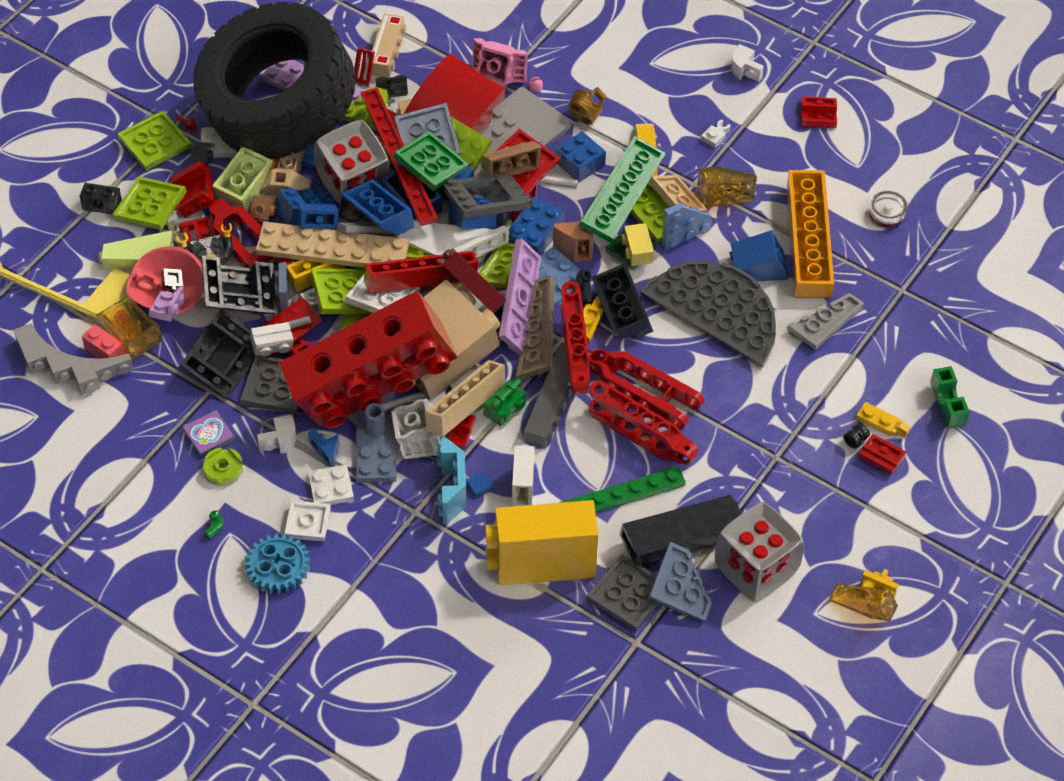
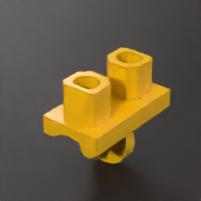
M886 569L883 570L882 574L876 571L872 573L865 570L861 580L860 593L870 596L872 591H876L879 593L878 600L887 604L891 598L895 599L899 584L893 582L894 579L887 576L889 571Z

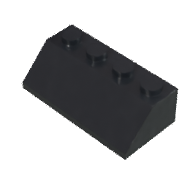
M626 263L592 277L614 336L637 339L654 332Z

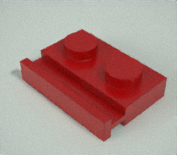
M875 434L870 436L862 450L858 453L859 458L890 475L893 474L894 470L897 469L906 456V451Z

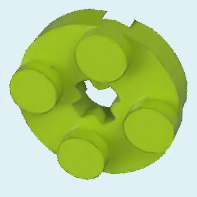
M216 448L205 456L203 469L207 479L218 486H225L227 483L235 481L243 473L242 458L234 449L222 450V448ZM221 463L223 465L228 464L225 468H220L219 466Z

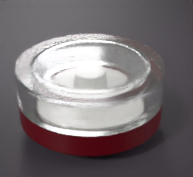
M893 191L879 192L871 200L869 215L873 222L879 226L887 228L896 227L905 219L907 202L899 193Z

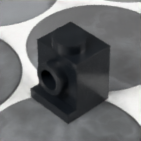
M194 142L192 163L195 164L201 161L208 167L210 161H213V151H211V148H215V144Z

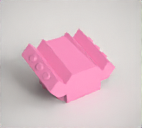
M482 38L473 39L472 67L476 71L504 87L512 82H527L528 53L497 42H485Z

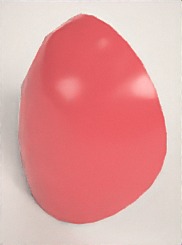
M166 246L153 249L139 259L131 271L126 284V293L132 300L150 310L161 291H170V289H163L161 271L164 268L182 271L185 302L183 306L180 305L178 314L193 308L203 295L202 266L194 254L180 247Z

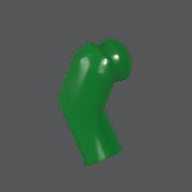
M217 510L210 512L211 526L203 532L209 540L223 529V516Z

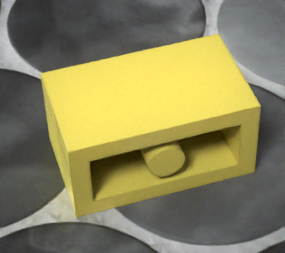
M646 223L624 226V234H621L622 244L626 245L625 255L626 259H630L631 266L653 263L654 250Z

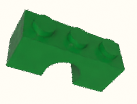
M952 366L933 369L930 381L947 428L965 426L970 413L964 397L957 396L956 386L958 381Z

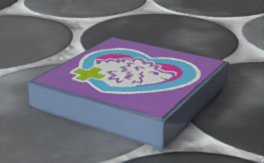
M217 410L182 426L184 433L200 457L207 455L216 448H221L235 441V436Z

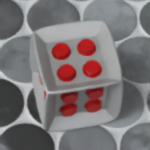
M363 120L354 121L337 128L319 138L315 143L314 164L327 190L340 206L346 200L342 197V193L372 179L381 185V178L389 175L390 165L387 155L370 127Z
M762 502L745 511L721 531L716 541L715 562L720 571L738 590L756 602L774 592L796 573L802 562L804 541L797 530L770 505Z

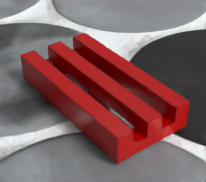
M357 48L354 66L355 83L358 82L366 86L370 85L375 51ZM362 52H363V58H362V64H361L360 77L358 78L359 68H360V62H361V55H362ZM367 54H370L366 80H363Z

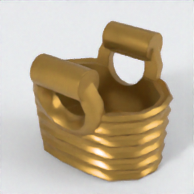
M596 87L591 92L583 89L576 90L572 99H570L568 109L581 123L592 125L601 114L602 104L607 96L599 87ZM593 94L600 99L599 103L593 101Z

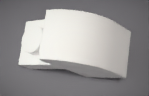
M741 44L733 52L732 73L740 80L743 76L759 82L762 79L764 66L754 62L755 50Z
M293 415L273 418L275 431L257 434L260 452L279 448L280 453L283 454L293 448L296 443Z

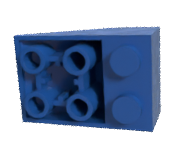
M279 189L275 203L277 213L285 224L299 226L297 221L298 204H335L338 211H342L340 205L326 189Z

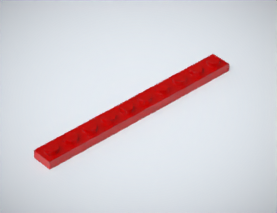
M378 87L362 91L361 98L420 227L438 222V217L421 180L393 158L395 151L404 147V144Z

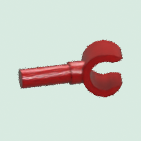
M176 116V120L186 124L185 128L188 131H195L197 124H195L196 121L193 117L188 120Z

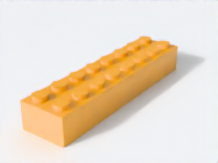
M789 170L787 197L795 297L832 298L834 275L825 171Z

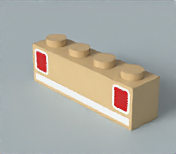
M383 15L372 51H375L372 75L390 77L391 71H394L395 59H398L399 46H402L403 43L402 35L406 34L407 24H404V16Z

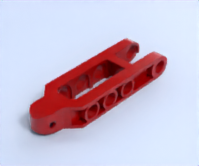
M221 198L209 205L216 235L222 234L224 236V233L221 231V225L230 218L233 222L242 223L246 227L247 232L252 234L257 239V242L259 241L262 227L244 207L230 206ZM223 225V229L225 231H228V229ZM230 232L233 241L232 255L244 268H251L255 261L268 263L272 259L278 266L279 263L286 262V265L294 263L292 259L257 255L256 251L250 254Z
M568 281L561 287L562 303L560 312L568 376L572 394H586L589 390L590 360L581 290L576 282ZM573 289L575 292L568 293L566 290Z
M596 349L589 354L590 371L600 376L602 382L660 415L679 429H683L687 425L689 417L687 418L684 413L677 410L668 401L673 398L694 410H698L705 402V398L697 390L626 351L611 353L603 349ZM622 370L659 390L664 395L661 398L654 397L643 391V388H638L627 382V379H621L614 374L616 371Z
M597 381L590 386V396L593 400L589 403V414L592 418L663 461H675L683 465H689L697 457V445L684 437L679 428L673 423L605 382ZM602 389L604 392L598 394L595 392V390ZM601 407L603 410L597 412L594 410V408ZM630 408L635 409L636 412H634V413H629V412H630ZM643 418H650L652 421L649 422V423H646V422L642 421V419H643ZM632 426L635 429L632 431H628L625 429V427ZM664 427L667 428L668 431L660 432L658 429ZM646 435L649 436L651 439L642 440L640 437ZM663 445L666 447V449L659 450L657 449V446Z

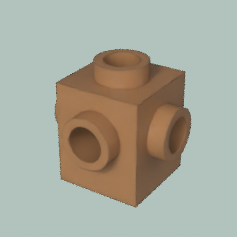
M261 194L253 195V201L249 204L250 215L258 222H266V220L272 219L276 214V206H274L276 198Z

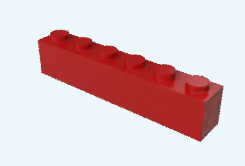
M459 252L478 272L479 262L474 252ZM441 255L365 264L364 283L369 293L439 285L445 280L450 283L460 281L440 262L442 259Z

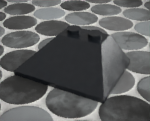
M201 256L205 308L277 315L273 263L255 261L251 268L221 265L220 257Z
M220 309L186 355L180 367L227 400L254 362L255 353L250 339L251 330Z

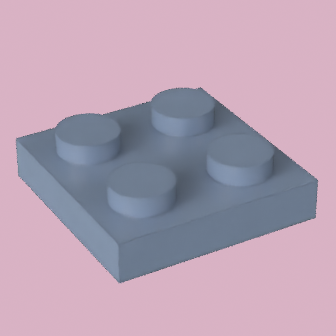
M286 262L279 263V270H275L277 282L275 293L276 296H279L277 297V308H281V312L289 307V284Z

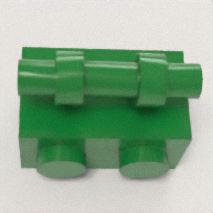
M516 378L513 382L506 381L483 403V415L500 427L506 422L511 421L514 414L518 410H522L526 405V391L519 387L522 384L520 379Z

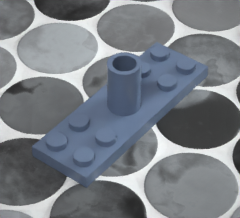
M393 391L382 397L380 404L395 400V392ZM370 404L366 407L365 411L360 409L356 411L357 483L396 482V437L391 411H394V408L384 411L380 404Z

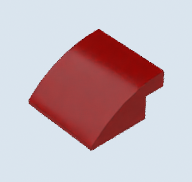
M449 53L426 78L403 114L447 103L451 117L480 134L491 123L493 109L504 99L505 89Z

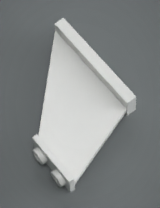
M417 219L413 220L414 228L400 235L395 234L396 238L410 239V246L431 256L442 255L447 249L451 250L454 248L458 253L473 251L477 258L509 243V229L505 225L496 229H460L457 225L438 223L420 227Z

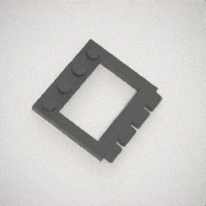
M501 173L464 179L451 178L441 185L442 190L463 218L525 210L533 205L532 200L510 174ZM501 184L512 200L478 205L467 189Z

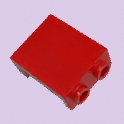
M201 161L171 176L173 184L185 186L187 191L180 204L175 206V210L184 218L215 202L211 169Z

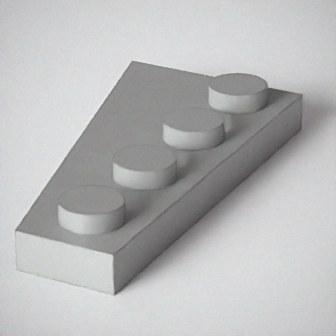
M848 293L831 302L829 306L817 309L816 313L810 316L806 315L796 323L788 324L787 330L814 350H817L864 307V302Z

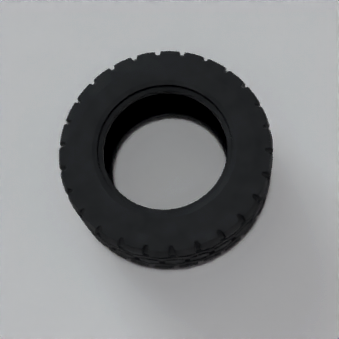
M276 2L275 5L273 3L260 5L258 9L253 7L244 11L243 15L240 16L238 14L227 21L228 24H223L214 33L215 36H211L206 42L204 50H201L194 68L193 86L199 106L219 137L237 152L243 147L266 158H274V156L277 158L289 156L291 152L294 154L307 149L308 145H315L316 141L323 135L333 131L336 128L335 124L341 122L346 114V110L349 109L355 92V69L352 60L330 21L309 6L294 2L291 4L289 2ZM289 60L307 62L300 77L280 94L263 100L243 99L249 84L268 67Z

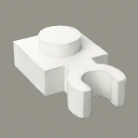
M719 120L717 127L711 125L701 135V140L716 148L726 138L731 125L728 124L726 127H723V120Z

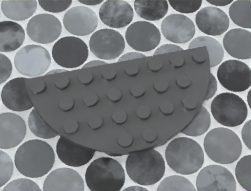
M708 260L685 262L670 267L668 271L653 277L640 290V294L760 367L763 368L767 363L776 338L774 309L768 295L760 287V284L743 270L726 263H711Z

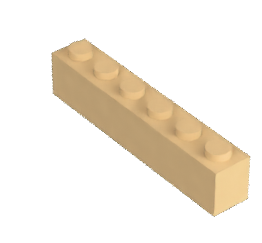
M488 360L425 412L426 432L443 437L482 405L505 383V365Z

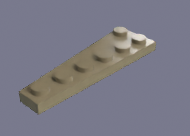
M552 275L537 279L534 282L531 306L528 312L530 319L525 327L527 334L526 339L522 342L523 354L519 357L516 377L520 380L552 370L555 278Z

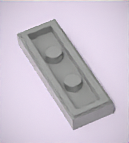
M338 222L337 226L338 230L345 233H393L379 227L376 223Z

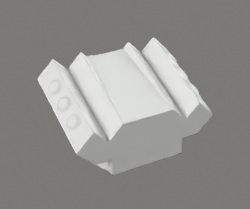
M427 398L424 400L418 399L413 404L398 406L393 409L394 411H391L395 437L399 442L404 459L437 455V444H441V436L426 432L425 412L437 401L429 402Z

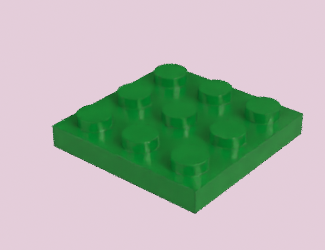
M430 131L395 151L393 158L431 190H435L446 183L447 180L465 171L469 165Z

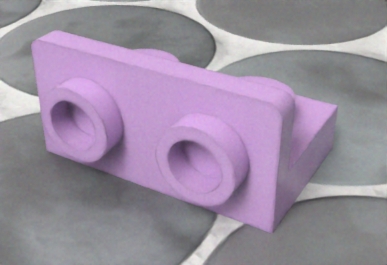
M179 286L175 294L161 291L149 310V317L171 322L174 315H178L180 305L183 306L185 302L183 287Z

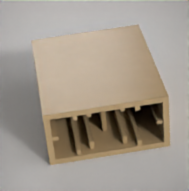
M447 280L423 298L442 321L458 358L449 362L450 367L443 373L437 375H430L428 373L415 380V386L420 391H423L430 401L471 369L475 363L481 361L500 345L496 329L500 327L497 317L487 308L480 312L474 306L476 304L474 296L465 286L462 285L456 289Z

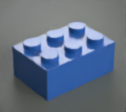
M532 197L533 205L523 210L509 228V243L515 244L517 239H523L540 256L553 241V224L564 223L565 210Z

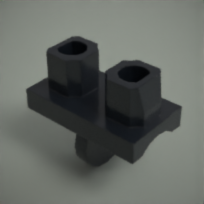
M396 75L395 77L387 78L384 76L375 79L376 87L387 90L388 95H391V97L399 94H408L407 76Z

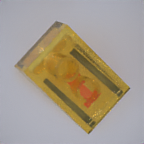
M718 166L701 168L698 173L696 192L698 199L705 208L754 201L757 175Z
M128 296L96 314L97 319L106 331L123 343L124 353H129L131 360L163 341L159 325Z

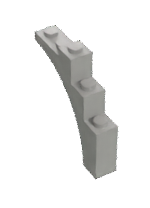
M32 323L13 329L17 344L30 374L49 368L56 384L67 382L74 378L82 395L100 389L99 382L106 381L134 370L129 353L101 359L77 357L59 351L46 343L38 335Z

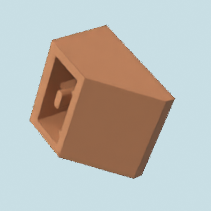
M581 221L553 224V246L573 262L592 260L593 233L580 227Z

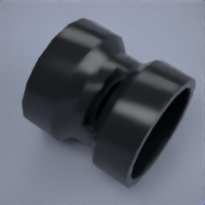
M861 422L855 423L852 426V430H848L843 434L845 443L853 449H857L862 444V441L870 437L869 429Z

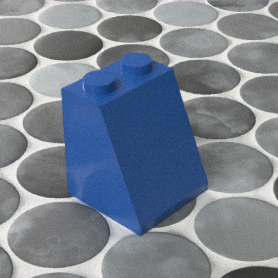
M772 230L731 243L732 251L729 254L732 262H734V266L752 276L757 282L789 279L784 250Z

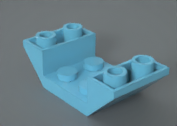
M443 436L440 437L441 444H437V467H441L442 475H453L454 486H442V494H438L439 517H443V524H448L466 508L465 452Z

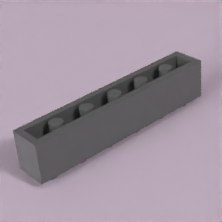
M563 343L559 346L553 361L552 370L549 371L524 430V442L546 448L548 442H552L555 434L553 430L560 423L561 416L559 415L565 411L567 405L566 398L572 394L565 345Z

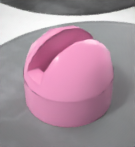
M531 78L529 89L532 92L541 91L543 88L541 78Z

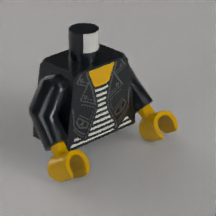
M229 223L230 230L228 231L223 229V224L221 225V231L224 233V236L218 234L188 241V245L186 244L188 240L186 233L183 232L184 241H180L178 235L175 238L176 242L181 244V248L194 254L200 262L201 256L204 255L220 257V264L226 265L225 262L230 260L233 252L232 236H230L232 230L231 223Z

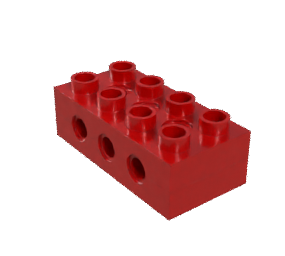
M416 290L279 362V365L294 401L321 429L324 427L331 429L345 423L347 415L359 409L365 411L366 407L370 404H380L381 398L393 391L402 393L410 390L415 385L416 379L428 373L430 375L443 373L450 367L449 362L457 359L458 356L442 321L420 292Z

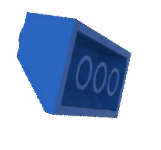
M373 179L342 193L344 199L383 229L400 235L414 228L411 209Z

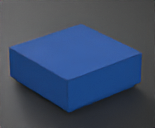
M484 472L467 479V485L475 498L493 491V486Z

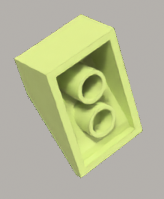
M242 147L213 184L215 196L224 199L232 206L244 207L247 211L250 202L253 201V195L259 193L273 161Z

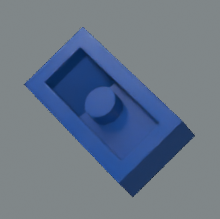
M312 429L308 432L309 444L329 467H335L340 445L339 434L326 440L322 433L319 434L315 429Z

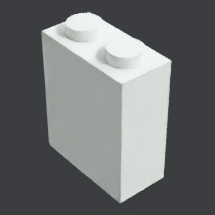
M515 446L512 507L532 505L534 446Z

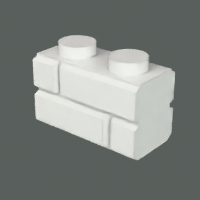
M289 322L251 328L250 339L255 356H268L273 352L286 353L293 349V336Z

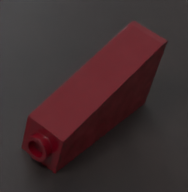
M454 248L451 250L447 249L441 255L442 259L440 262L493 314L506 301Z

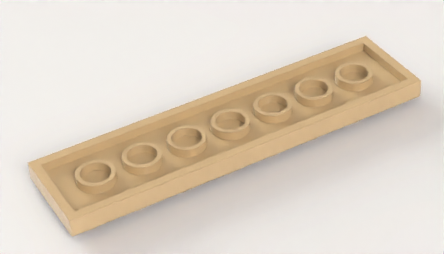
M263 222L256 253L257 255L365 268L367 263L407 259L410 239L363 233H345L322 228H300L297 225Z

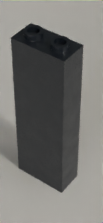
M727 495L623 523L620 537L634 566L637 567L662 560L670 542L686 548L690 552L716 545L721 531L740 516L741 513L739 505L734 501L732 495Z

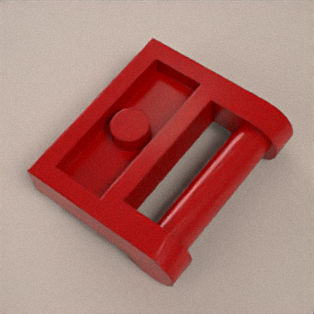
M210 216L179 224L180 232L188 235L187 245L188 241H192L189 232L191 229L195 230L197 239L215 235Z

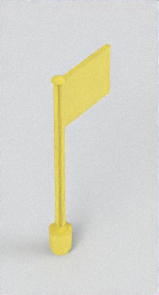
M0 262L1 277L104 323L105 321L101 315L105 314L117 330H122L124 326L119 320H115L114 317L122 312L126 314L124 316L125 319L130 315L121 303L125 301L132 311L138 305L126 293V284L130 274L115 267L88 300L82 304L3 269Z

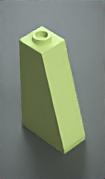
M172 231L103 244V250L99 252V262L102 263L104 270H113L115 267L122 271H132L139 259L151 250L174 246Z

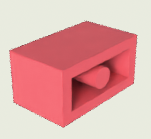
M95 324L82 335L84 349L97 359L125 354L123 343Z

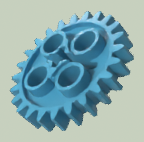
M275 533L274 538L267 535L266 541L260 538V544L253 543L254 549H248L249 555L245 556L246 575L249 576L250 583L254 582L255 588L261 586L262 592L269 588L270 594H272L274 589H277L278 594L281 593V589L288 593V587L290 586L296 589L295 583L302 585V578H307V572H310L311 561L309 551H306V546L301 545L300 540L294 542L293 536L286 539V534H283L282 538H279L277 533Z

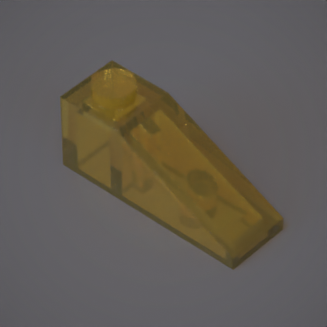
M836 584L829 598L830 602L876 620L891 621L898 607L891 591L887 589Z

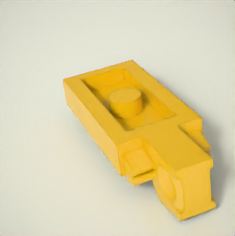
M596 296L592 305H586L583 310L587 342L589 343L604 314V308H602L603 305L599 296Z
M867 402L863 404L856 415V420L888 436L897 434L906 438L910 431V426L905 424L900 418Z

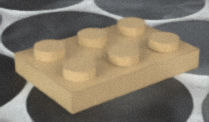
M677 175L651 177L649 183L670 207L682 203L686 207L698 208L701 212L707 211L705 206Z

